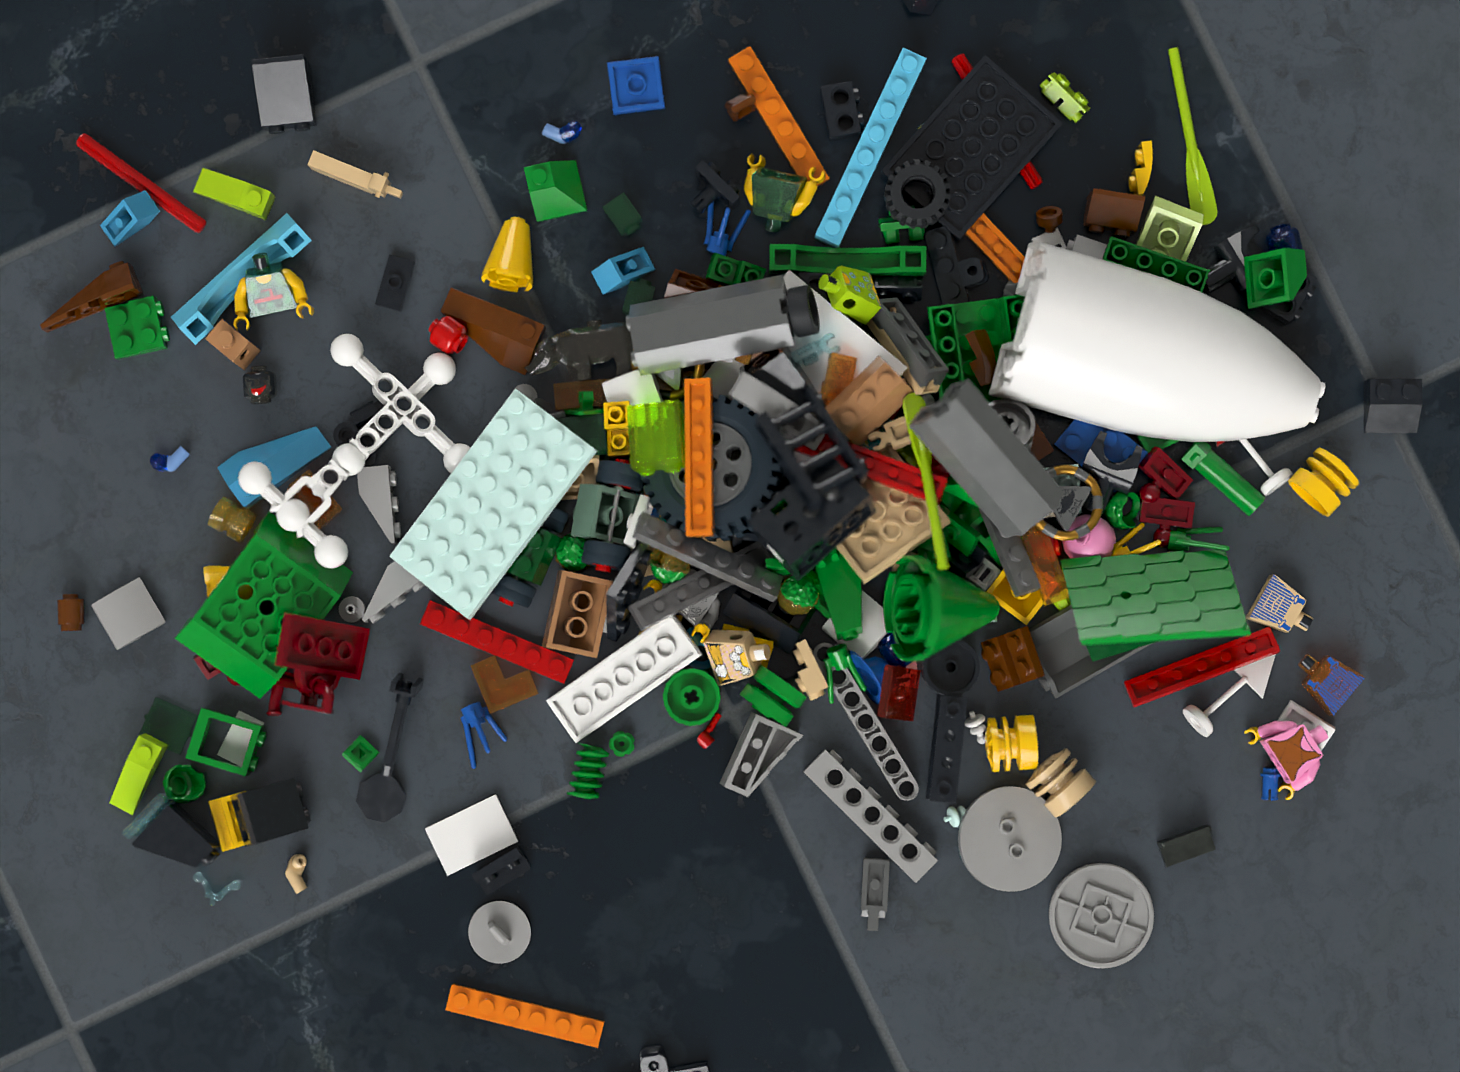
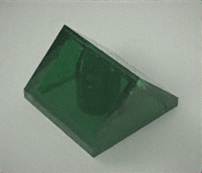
M603 413L556 419L597 450L595 455L608 454Z

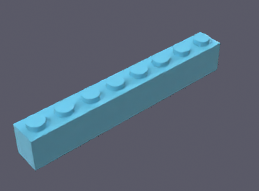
M902 48L815 234V240L830 247L839 248L925 65V57Z

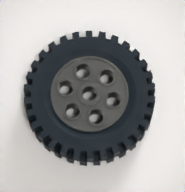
M719 395L718 399L713 396V436H721L720 443L713 446V461H717V468L713 471L714 536L699 537L701 539L706 538L709 542H717V538L723 541H730L731 535H735L737 538L745 536L743 531L746 529L753 532L748 522L751 520L752 514L757 509L768 505L771 502L772 496L781 490V485L786 486L787 478L783 475V469L754 426L758 414L735 398L730 400L726 395ZM682 401L677 404L679 411L676 413L672 409L665 412L668 416L665 422L658 419L655 423L659 428L657 433L650 430L647 437L652 442L651 445L644 444L642 451L647 454V458H641L640 466L645 469V472L640 474L641 480L647 485L643 489L645 494L651 498L649 502L652 507L669 524L686 532L685 483H683V476L685 475V402ZM741 450V457L736 461H731L730 456L732 452ZM734 475L738 476L737 484L733 487H728V479Z

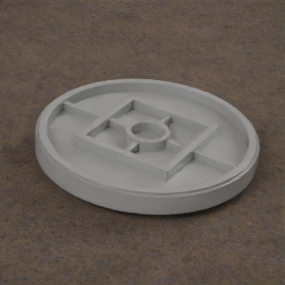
M1006 786L994 788L983 793L969 805L960 822L958 846L964 865L979 882L1000 891H1021L1037 885L1052 871L1060 855L1062 834L1058 818H1055L1044 806L1045 800L1041 796L1036 797L1034 792L1025 788Z
M1091 863L1073 870L1057 885L1051 897L1048 917L1050 929L1056 943L1071 959L1088 967L1112 968L1130 961L1144 948L1153 929L1154 909L1146 887L1133 873L1114 864Z

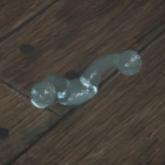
M195 873L193 876L195 882L203 884L205 897L210 899L209 904L213 906L216 900L222 901L231 889L237 891L240 888V883L233 881L218 893H213L210 884L203 877L202 873Z

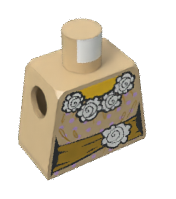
M712 630L703 642L718 686L752 677L755 675L760 664H762L761 660H768L770 658L769 646L767 644L756 645L753 634L750 631Z

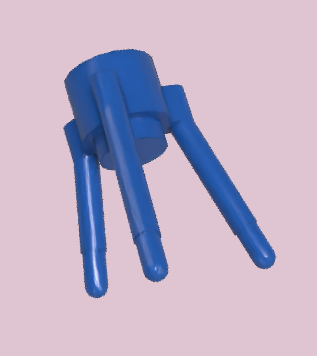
M713 201L708 206L707 233L704 244H707L706 251L726 256L727 250L732 251L734 242L751 211L749 209L746 210L728 240L729 235L724 234L730 214V208L727 207L719 232L714 231L712 236Z
M480 702L461 709L463 717L460 719L464 726L472 769L476 768L470 726L471 728H476L486 753L490 752V747L481 727V724L486 722L484 717L502 741H507V737L490 715L487 706L482 708Z

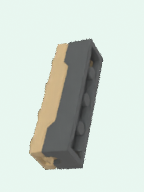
M897 297L879 299L882 308L867 323L868 327L879 343L908 367L902 375L916 395L938 392L949 369Z

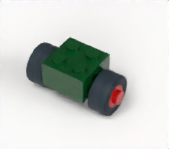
M556 507L553 509L507 570V572L512 574V577L504 574L491 593L500 596L498 601L512 607L516 603L529 608L537 589L519 580L523 578L539 586L542 585L562 539L543 529L546 528L561 534L569 514Z

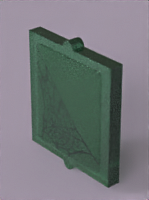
M155 697L149 713L144 715L145 722L139 735L146 733L166 743L168 750L180 755L187 739L192 736L190 732L198 715Z

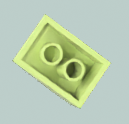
M1155 196L1135 245L1186 262L1203 224V214Z

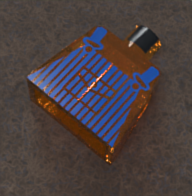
M1306 654L1298 663V666L1308 674L1302 681V686L1323 711L1330 716L1335 715L1365 679L1363 675L1331 656H1324L1317 662L1312 656Z

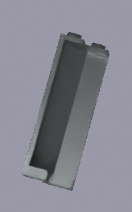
M783 275L630 305L629 316H626V325L628 331H631L633 344L631 359L633 366H638L640 376L794 346L795 333L789 317L787 288Z
M969 380L951 384L939 403L921 407L910 423L909 427L1006 538L1025 534L1030 528L1059 507V501L1065 492Z
M1072 605L1029 629L1045 676L1038 678V681L1045 692L1050 690L1055 699L1149 646H1142L1092 661L1086 645H1082Z

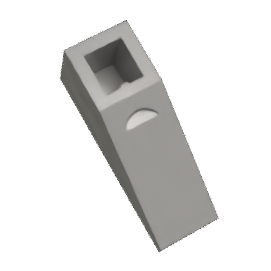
M389 465L363 467L361 472L357 474L359 495L390 543L397 544V538H401L400 522L396 523L395 512H399L398 497H393L392 487L397 486L396 472L391 471Z
M396 561L392 562L387 566L362 620L365 623H368L370 620L372 623L377 622L386 615L383 612L391 605L393 608L397 607L406 600L405 594L412 589L414 592H417L425 584Z

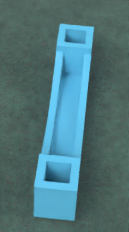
M286 213L173 314L171 318L178 328L196 345L213 330L217 319L234 300L240 279L243 277L256 279L282 260L290 256L293 258L312 240ZM265 257L267 267L257 269L254 259Z

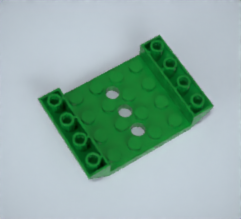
M270 511L266 513L255 528L253 537L193 618L189 617L175 636L177 641L259 699L278 682L287 670V667L275 665L282 630L281 619L285 613L323 620L342 595L353 574L344 565L331 569L319 564L315 558V547L304 536L297 538V531L292 532L282 528L277 521V517ZM244 584L250 585L253 590L251 597L248 599H241L238 596V589ZM270 600L273 602L274 609L270 614H262L260 612L259 606L262 601Z

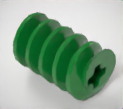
M578 743L585 749L576 751V754L582 760L574 761V765L580 768V770L571 772V775L577 778V781L569 782V785L575 791H570L566 794L590 800L592 798H599L600 794L594 788L602 787V783L597 781L596 778L604 777L605 773L600 771L599 768L606 767L607 763L601 760V758L609 757L610 753L600 747Z

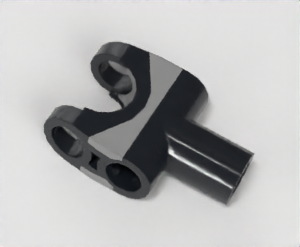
M1257 225L1234 234L1214 247L1221 260L1206 268L1210 272L1204 289L1209 294L1234 280L1240 292L1246 289L1244 257L1249 256L1247 251L1249 241L1260 232Z
M1100 431L1089 449L1081 469L1088 472L1098 483L1103 496L1102 515H1104L1113 490L1128 494L1138 470L1143 447L1136 445L1133 454H1130L1128 459L1119 463L1112 462L1104 454L1103 442L1107 433ZM1090 491L1082 507L1093 511V499Z

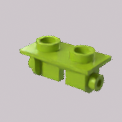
M1054 72L1048 76L1051 82L1046 79L1040 85L1043 89L1041 92L1053 104L1062 98L1064 102L1058 109L1070 121L1073 120L1076 123L1083 116L1080 113L1081 110L1084 113L1090 110L1086 105L1088 100L1080 92L1075 93L1069 87L1070 82L1062 74L1059 73L1057 75Z

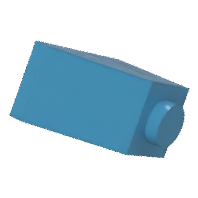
M145 190L123 199L100 226L115 247L147 226L160 210Z
M644 247L608 259L591 273L604 295L655 270V267Z

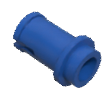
M1264 767L1263 772L1260 773V776H1263L1261 799L1268 800L1269 789H1271V800H1278V778L1281 777V774L1277 768Z

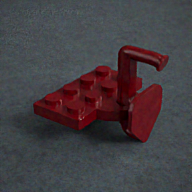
M285 613L275 665L293 668L294 673L284 672L278 682L272 687L266 714L268 716L282 715L280 711L281 704L334 714V690L338 686L340 677L357 680L361 678L370 629ZM284 687L299 690L302 694L300 703L281 700ZM318 699H322L321 707L317 706Z

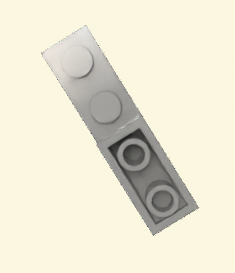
M745 372L741 373L729 393L730 396L758 415L766 411L770 418L776 419L798 407L789 399ZM807 413L781 429L795 438L820 423L813 415ZM825 434L806 443L805 446L815 451Z

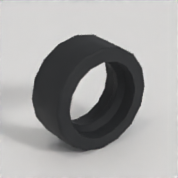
M803 285L789 288L787 291V307L795 335L800 338L818 334L820 331L819 314L811 287Z

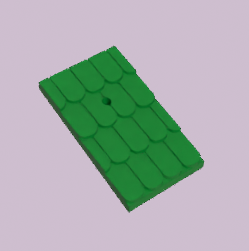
M1216 549L1188 553L1176 551L1141 556L1138 554H1128L1110 557L1097 555L1060 560L1082 645H1086L1092 661L1162 640L1251 635L1226 551Z

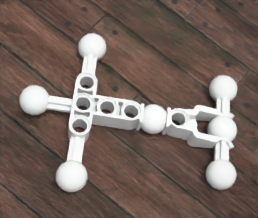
M352 334L339 335L331 344V356L335 362L342 366H353L373 385L372 392L384 407L358 432L355 440L352 438L349 443L342 444L335 449L328 465L324 466L311 478L308 476L301 477L285 495L271 483V471L261 462H249L241 468L238 475L239 485L249 494H261L272 505L270 512H277V521L282 528L287 531H297V538L304 536L315 547V558L319 564L331 569L339 567L347 559L348 548L346 543L338 536H326L314 523L329 509L331 505L330 497L338 489L342 479L345 481L348 476L361 472L369 454H372L402 424L416 436H425L444 455V466L450 473L454 471L471 448L462 443L454 444L435 425L434 415L419 401L435 384H447L454 378L456 365L449 355L439 352L427 357L423 366L424 374L407 389L392 374L381 373L363 355L364 348L359 338ZM380 381L389 382L392 388L391 391H380L378 383ZM400 399L407 400L410 403V409L406 411L400 410L397 406V401ZM382 417H387L391 420L392 427L383 429L380 427L378 420ZM419 417L427 419L429 427L420 429L416 425V419ZM368 435L374 440V445L364 447L360 442V438ZM326 472H333L337 476V482L328 484L324 481L323 475ZM305 486L312 489L313 495L320 497L323 502L311 516L307 505L300 499L293 498Z

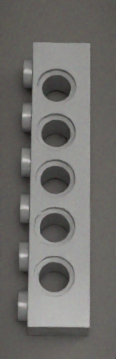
M824 749L803 772L916 883L938 861L934 857L937 852L927 842L922 845L915 838L918 833L908 823L902 826L896 820L900 815L889 804L884 808L878 802L881 797L870 786L865 789L859 783L862 778L852 768L847 771L841 765L844 760L833 749L830 752ZM834 769L839 770L842 774V780L835 785L830 784L827 780L828 773ZM851 788H857L861 794L860 799L855 803H850L846 799V793ZM874 806L879 810V817L875 821H868L865 818V811L868 807ZM888 825H894L898 830L897 836L891 840L886 839L883 835V831ZM908 843L914 844L916 847V854L911 858H906L902 854V848Z

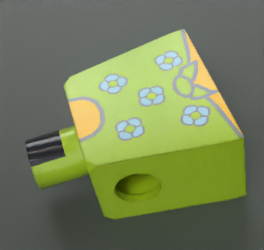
M839 266L830 276L824 274L819 280V288L827 291L831 306L835 310L865 325L882 308L871 275L868 272Z

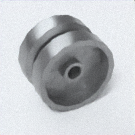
M1007 398L990 402L991 407L1026 448L1031 451L1035 421L1029 408L1019 401Z

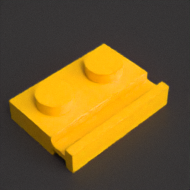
M236 794L208 801L222 852L244 846L230 798Z

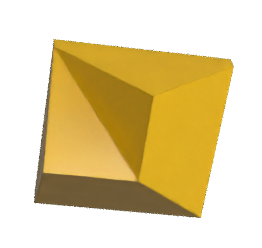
M1033 564V569L1041 586L1039 590L1015 597L1003 569L986 591L996 598L1001 607L1026 626L1058 585L1057 582Z

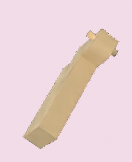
M314 150L307 164L311 170L368 193H374L377 198H380V196L385 198L387 194L401 199L403 195L401 190L390 186L391 183L388 180L389 173L386 172L383 176L377 173L371 174Z

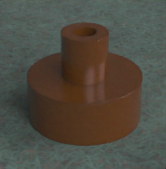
M1047 206L1040 208L1036 212L1037 224L1045 228L1047 233L1055 232L1056 226L1063 222L1062 210L1059 207Z

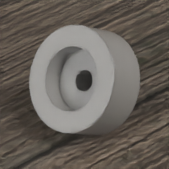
M347 597L339 605V614L347 622L354 623L360 621L366 612L364 602L358 597Z

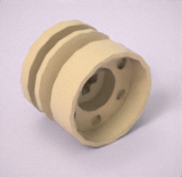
M1067 748L1043 761L1034 770L1032 776L1025 784L1029 789H1032L1039 783L1041 784L1034 793L1036 797L1046 792L1050 794L1044 806L1055 818L1077 803L1096 783V780L1086 769H1082L1075 774L1071 771L1078 762L1076 758L1071 759L1066 764L1064 763L1071 754Z

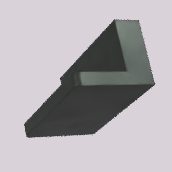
M1203 825L1158 841L1157 844L1165 867L1216 850L1210 834L1212 831L1211 827Z

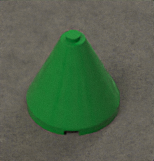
M903 556L896 561V564H900L897 571H890L886 581L883 600L886 633H893L896 644H891L890 646L894 653L903 661H922L992 622L1000 611L999 602L993 595L946 569L939 570L937 564L922 556Z

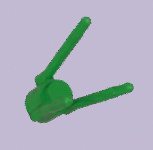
M1177 527L1176 531L1171 530L1167 550L1173 552L1189 551L1190 546L1228 551L1230 547L1191 540V536L1186 535L1222 532V527L1188 529Z
M842 643L830 647L826 651L828 657L823 659L826 666L829 703L833 704L832 667H835L837 671L848 668L860 690L866 691L867 688L852 661L847 645Z

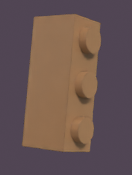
M878 356L826 407V410L837 427L855 445L861 446L869 438V434L875 432L903 405V398L907 394L915 392Z
M558 570L542 647L597 658L607 613L606 593L613 584V581Z

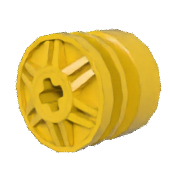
M1319 447L1313 452L1315 458L1309 457L1306 460L1312 472L1299 468L1290 477L1288 483L1307 504L1322 515L1329 517L1341 504L1335 492L1347 497L1350 494L1349 488L1355 489L1359 485V481L1341 459Z
M1033 715L1015 716L1013 728H1009L1006 717H1001L1000 729H997L995 717L988 718L985 732V749L992 772H999L1000 760H1003L1004 770L1010 771L1011 759H1016L1019 770L1037 769L1038 745Z

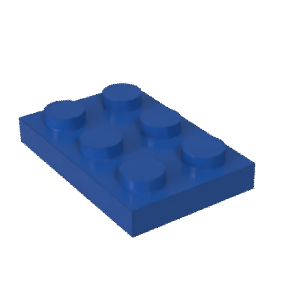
M1075 419L1054 443V445L1081 466L1100 431L1107 433L1103 442L1104 454L1112 462L1119 463L1125 461L1130 454H1133L1136 445L1140 446L1124 432L1110 430ZM1145 449L1142 450L1140 462L1148 454Z

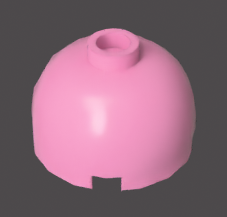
M1091 515L1076 517L1068 531H1072L1085 524ZM1100 518L1090 533L1080 539L1062 540L1065 553L1070 559L1097 555L1110 557L1113 553L1114 544H1116L1114 529L1108 521Z

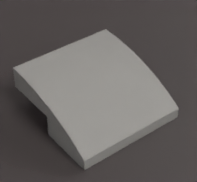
M140 577L91 605L117 650L140 639L141 636L166 622Z

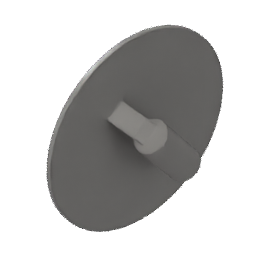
M493 901L483 905L475 912L469 924L468 935L472 948L481 958L492 963H508L517 959L526 950L531 938V927L526 914L518 906L506 901Z

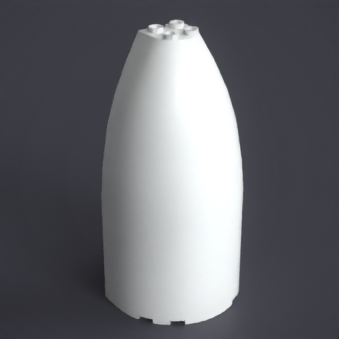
M1039 241L1028 244L1015 293L1024 296L1025 300L1014 341L1001 345L988 395L1019 401L1029 407L1114 431L1187 442L1242 440L1302 428L1309 422L1315 423L1319 414V409L1316 407L1319 398L1324 394L1325 383L1320 382L1315 373L1275 335L1239 310L1195 289L1160 276Z

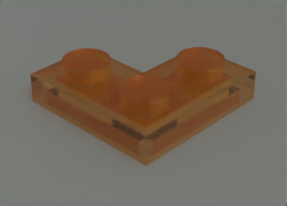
M495 655L470 665L490 714L539 694L530 670L505 679Z

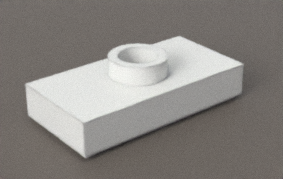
M642 494L634 514L631 513L629 515L626 525L628 531L623 543L631 551L634 550L639 540L633 538V533L640 514L645 512L651 515L654 508L649 502L650 497Z

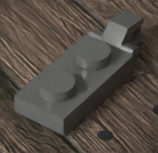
M863 857L860 910H862L861 916L867 917L868 931H878L879 918H885V912H887L890 859Z

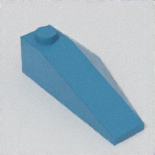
M315 426L239 451L217 468L242 506L250 509L264 497L261 494H249L239 485L238 475L244 465L254 461L266 465L271 471V483L278 488L332 447Z

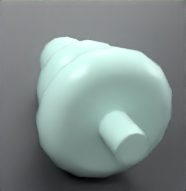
M949 806L944 821H949L953 827H959L960 821L967 809L963 806H958L956 810L955 807Z

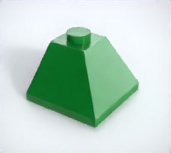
M576 160L549 161L524 167L537 222L587 211Z
M1282 248L1244 257L1248 309L1294 299L1307 277L1305 250Z

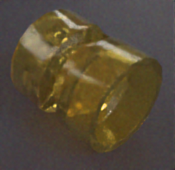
M223 496L215 506L208 520V526L219 532L226 530L229 538L241 543L252 528L257 514L246 508L238 509L236 502Z

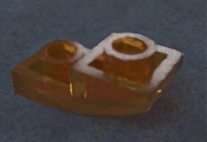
M834 352L829 354L825 380L822 381L820 395L826 404L825 408L853 381L857 358Z

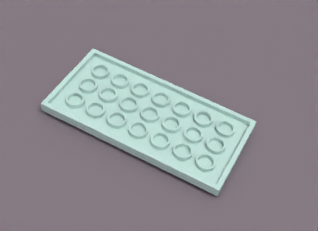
M515 389L389 557L467 619L471 620L597 450Z

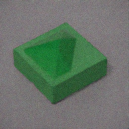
M360 735L342 753V756L361 773L379 754V751Z

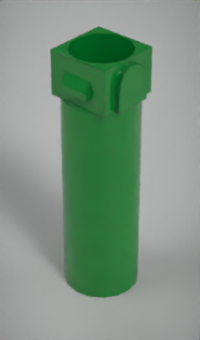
M1195 442L1185 452L1182 460L1192 469H1196L1241 511L1250 516L1266 497L1212 450V447L1207 442Z

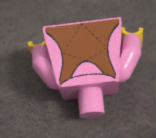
M1273 721L1258 728L1251 727L1244 732V734L1252 732L1255 735V739L1249 741V744H1254L1263 738L1260 743L1285 781L1281 784L1278 791L1280 792L1282 789L1287 788L1291 792L1286 795V800H1290L1295 791H1299L1314 780L1320 767L1319 759L1323 756L1317 745L1328 739V735L1321 725L1308 732L1304 724L1297 725L1293 721Z

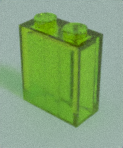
M679 400L628 405L627 416L631 468L641 476L654 475L655 471L665 470L666 473L680 472L681 468H685L684 405Z

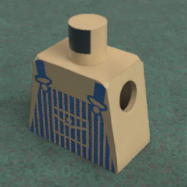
M1274 574L1268 576L1246 615V619L1284 633H1288L1293 625L1307 631L1313 621V617L1301 611L1306 603V599Z

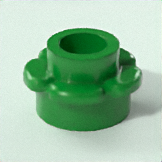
M617 731L613 734V738L609 740V747L616 756L623 757L625 754L629 755L634 750V738L630 733ZM623 741L625 744L624 746H620L619 743Z

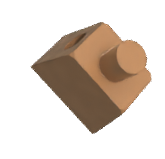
M223 319L219 321L205 338L243 370L249 366L261 351Z

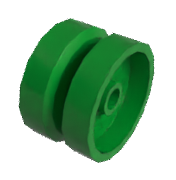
M760 664L753 677L754 680L764 686L763 690L761 691L753 684H746L739 695L751 702L752 707L770 720L773 718L787 727L794 716L782 704L785 701L794 708H800L807 697Z
M695 668L684 669L674 674L666 683L663 693L664 707L670 717L678 723L688 726L701 725L710 720L718 710L721 699L720 690L714 678L705 671ZM691 692L696 693L697 700L689 702L687 694Z

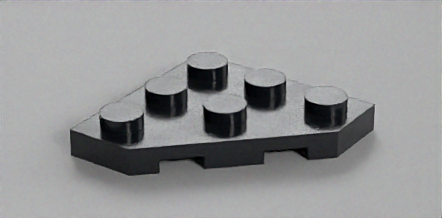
M641 541L638 542L606 593L607 638L617 642L621 634L627 632L630 626L631 612L628 608L639 598L642 591V581L647 567L654 556L652 546Z

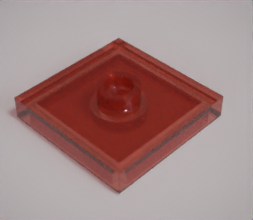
M885 665L878 717L913 722L921 670Z

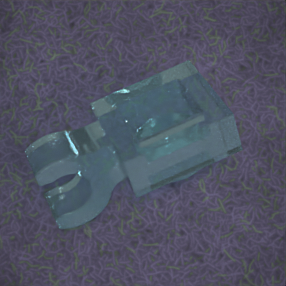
M828 333L819 341H813L792 352L791 355L797 364L809 366L819 360L818 356L823 354V352L836 354L841 348L838 345L833 348L828 347L829 340L835 338L834 334Z

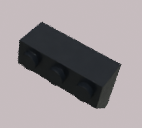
M738 586L723 614L765 640L774 641L773 645L789 654L816 609L813 606L801 607L800 605L793 604V601L787 600L781 592V586L778 597L774 602Z

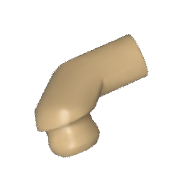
M302 854L293 855L285 871V875L296 894L308 888L301 877L307 864V859Z

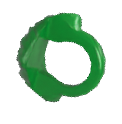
M1128 492V494L1116 493L1109 500L1104 512L1106 521L1111 526L1120 530L1135 528L1136 524L1133 522V519L1137 516L1140 509L1138 495L1134 492ZM1128 497H1130L1133 502L1132 509L1127 515L1123 516V506L1128 501Z

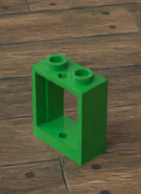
M201 708L186 758L239 775L250 776V773L255 772L258 765L259 757H256L258 747H263L267 732H264L265 726L209 708ZM213 718L253 730L242 767L202 755Z

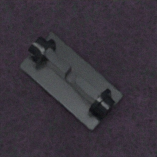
M875 275V278H872L878 299L897 297L905 303L921 301L923 290L922 278H917V276H898V284H893V276Z

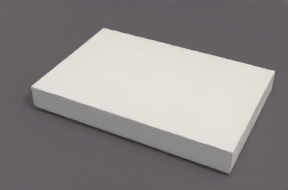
M496 794L425 828L447 876L518 842L517 836Z

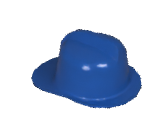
M850 650L849 654L867 688L866 694L874 703L881 704L883 702V694L895 683L890 666L880 657L874 656L862 659L856 652Z

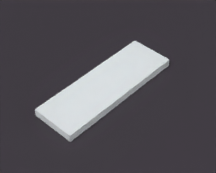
M674 614L646 629L550 697L546 702L574 742L577 743L702 655V652Z

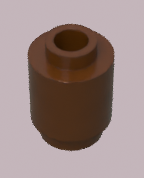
M63 594V599L57 600L58 625H61V631H82V624H85L84 599H79L78 594Z

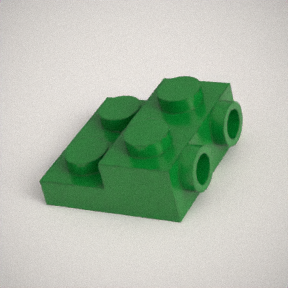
M155 296L131 300L125 304L105 308L115 359L168 349L167 341H170V335L167 326H163L161 316H165L162 301H158Z

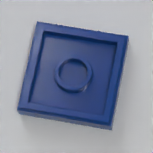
M658 56L607 62L614 115L665 109Z

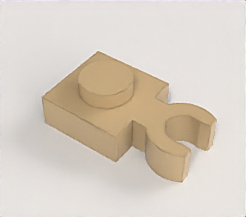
M905 416L884 424L886 432H872L868 435L870 442L881 440L880 445L873 448L874 452L879 454L884 452L887 446L891 444L894 451L911 444Z

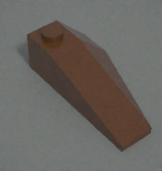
M124 261L111 264L109 270L101 273L41 323V329L50 332L101 312L107 307L116 306L144 295L133 266L128 262L124 263Z
M450 288L441 309L445 316H450L464 325L467 329V335L499 364L526 376L546 330L544 324L454 288Z

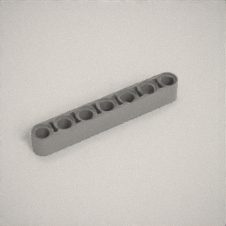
M821 643L814 648L813 656L827 681L826 666L824 662L818 659L817 652L821 647L830 648L833 645ZM847 668L842 670L845 673V680L842 684L833 683L835 696L894 793L902 800L909 801L914 799L919 790L916 780ZM850 691L857 693L859 697L858 704L853 707L848 706L844 701L845 695ZM862 714H868L872 717V725L867 729L861 728L858 724V719ZM877 736L883 737L886 741V746L882 751H875L872 747V741ZM889 759H897L900 768L896 773L892 774L886 771L885 764ZM904 781H909L913 785V791L908 796H903L899 791V786Z

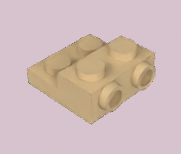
M805 639L795 644L797 649L793 651L798 664H804L806 667L797 672L799 677L794 680L800 692H806L810 701L824 695L823 689L827 688L828 685Z

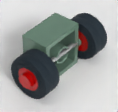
M604 460L600 461L596 476L598 484H580L571 535L588 539L584 543L581 562L595 566V570L611 572V569L621 570L631 553V550L625 547L623 543L628 531L626 527L627 520L631 513L634 514L640 495L623 490H642L643 481L641 480L640 473L645 472L644 468L632 465L631 461Z

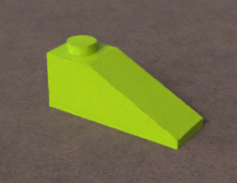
M202 168L193 191L264 220L267 219L275 199V195L271 191Z
M146 733L138 736L125 762L109 802L110 804L134 815L168 747L166 743Z

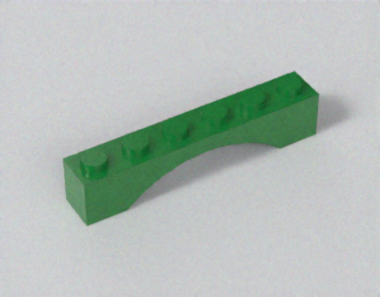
M770 244L769 274H786L790 270L794 274L808 272L831 275L837 267L845 266L868 272L874 276H925L926 246L832 248L797 244Z

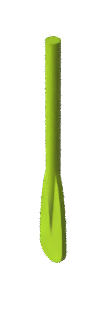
M1176 47L1168 49L1187 147L1186 177L1190 209L1203 214L1202 225H1208L1216 219L1218 211L1209 174L1197 148L1179 50Z
M909 393L903 398V409L911 444L921 470L937 566L939 570L949 568L931 471L932 453L909 427L921 407H925L926 403L920 395Z

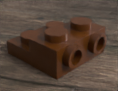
M1028 626L981 642L983 648L981 651L982 658L988 662L991 671L990 681L996 686L998 692L1045 676Z

